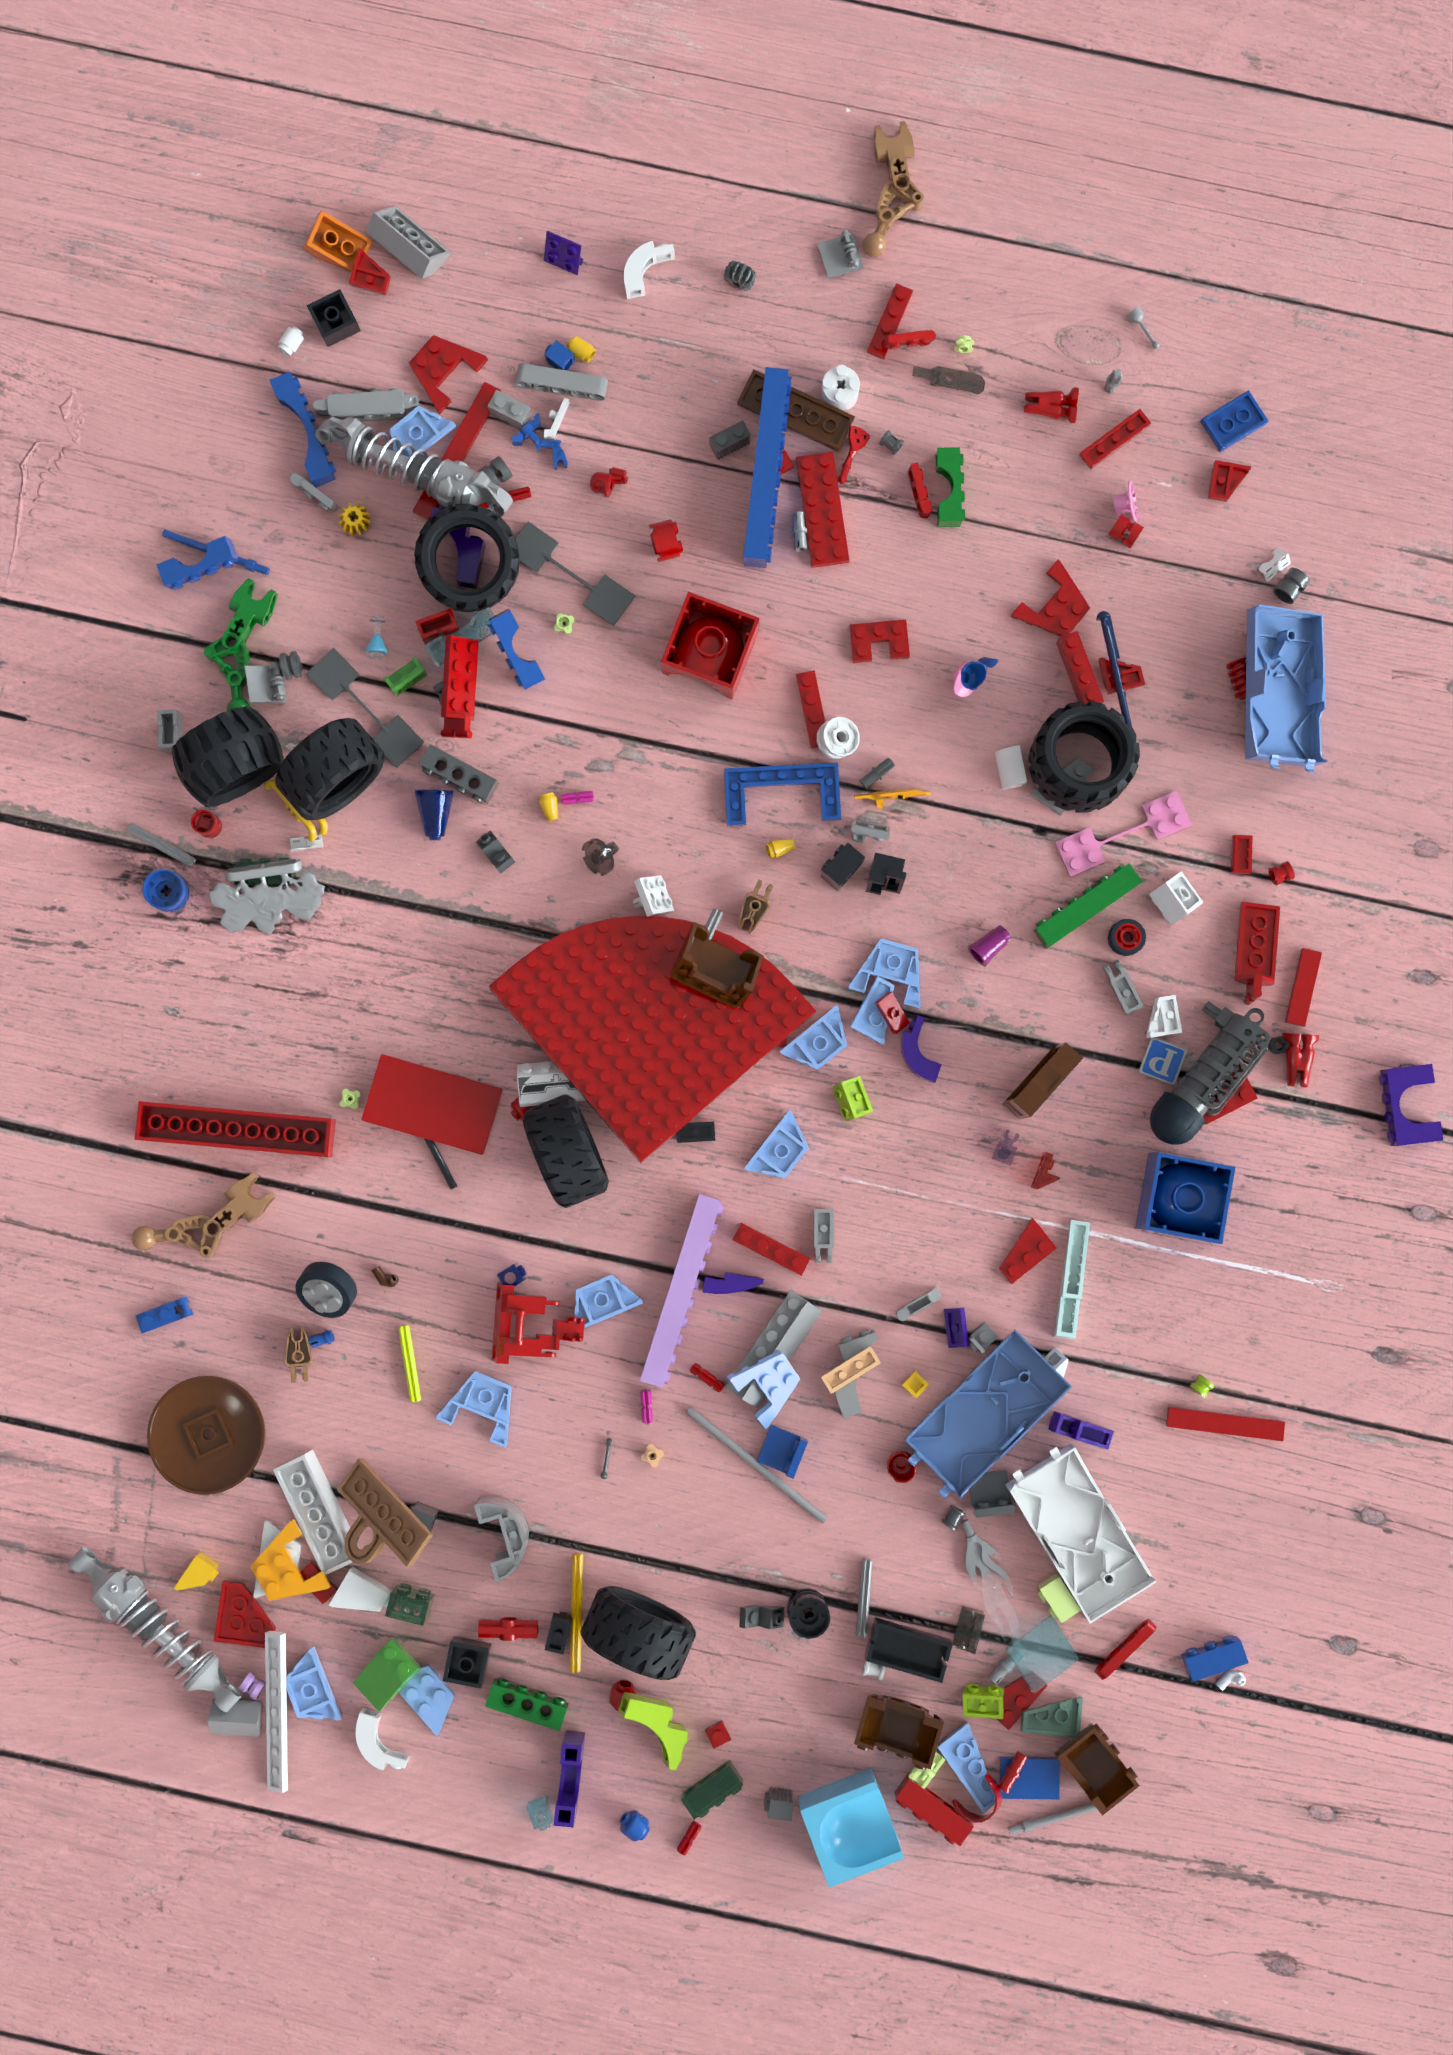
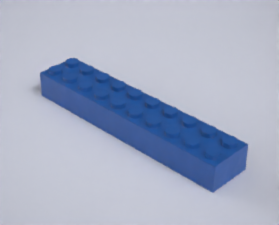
M766 367L743 556L744 566L766 568L767 563H771L772 547H769V544H773L774 528H771V525L775 526L776 509L773 508L778 505V490L776 488L780 487L781 471H778V469H782L783 452H780V450L784 451L785 433H782V431L786 432L787 414L785 413L789 411L790 395L787 394H791L792 376H788L789 369Z

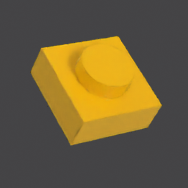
M914 1370L901 1385L917 1399L930 1384Z

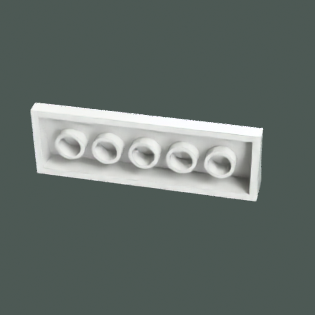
M311 1450L273 1469L320 1570H323L325 1575L353 1563L346 1555L344 1546L345 1537L350 1526L314 1451Z

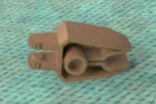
M758 879L754 890L745 895L739 917V930L742 929L745 920L750 918L752 924L748 934L757 927L771 906L770 899L768 898L773 885L769 884L767 886L764 896L757 893L762 886V880Z
M301 1326V1339L298 1342L294 1340L293 1327L290 1328L287 1337L284 1363L290 1368L291 1383H295L297 1380L296 1367H303L302 1378L304 1382H307L308 1366L313 1363L308 1337L303 1326Z

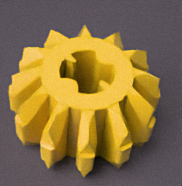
M357 502L354 507H352L351 503H348L349 508L342 507L343 513L338 515L339 519H341L339 525L343 527L345 533L349 531L350 535L353 536L357 532L361 536L362 529L364 531L368 530L365 525H371L369 520L370 513L366 512L365 506L360 507Z

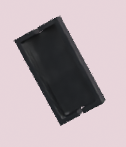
M877 1617L874 1618L870 1633L871 1638L868 1640L864 1655L866 1661L943 1683L947 1668L945 1661L948 1662L953 1646L951 1639Z

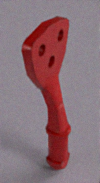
M856 426L849 427L848 440L850 449L838 477L840 484L846 483L853 457L857 451L865 447L870 439V435L862 428Z

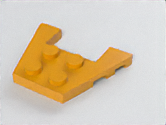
M295 1519L285 1526L250 1566L269 1601L325 1590L331 1587L323 1570L304 1580L285 1545L302 1535Z

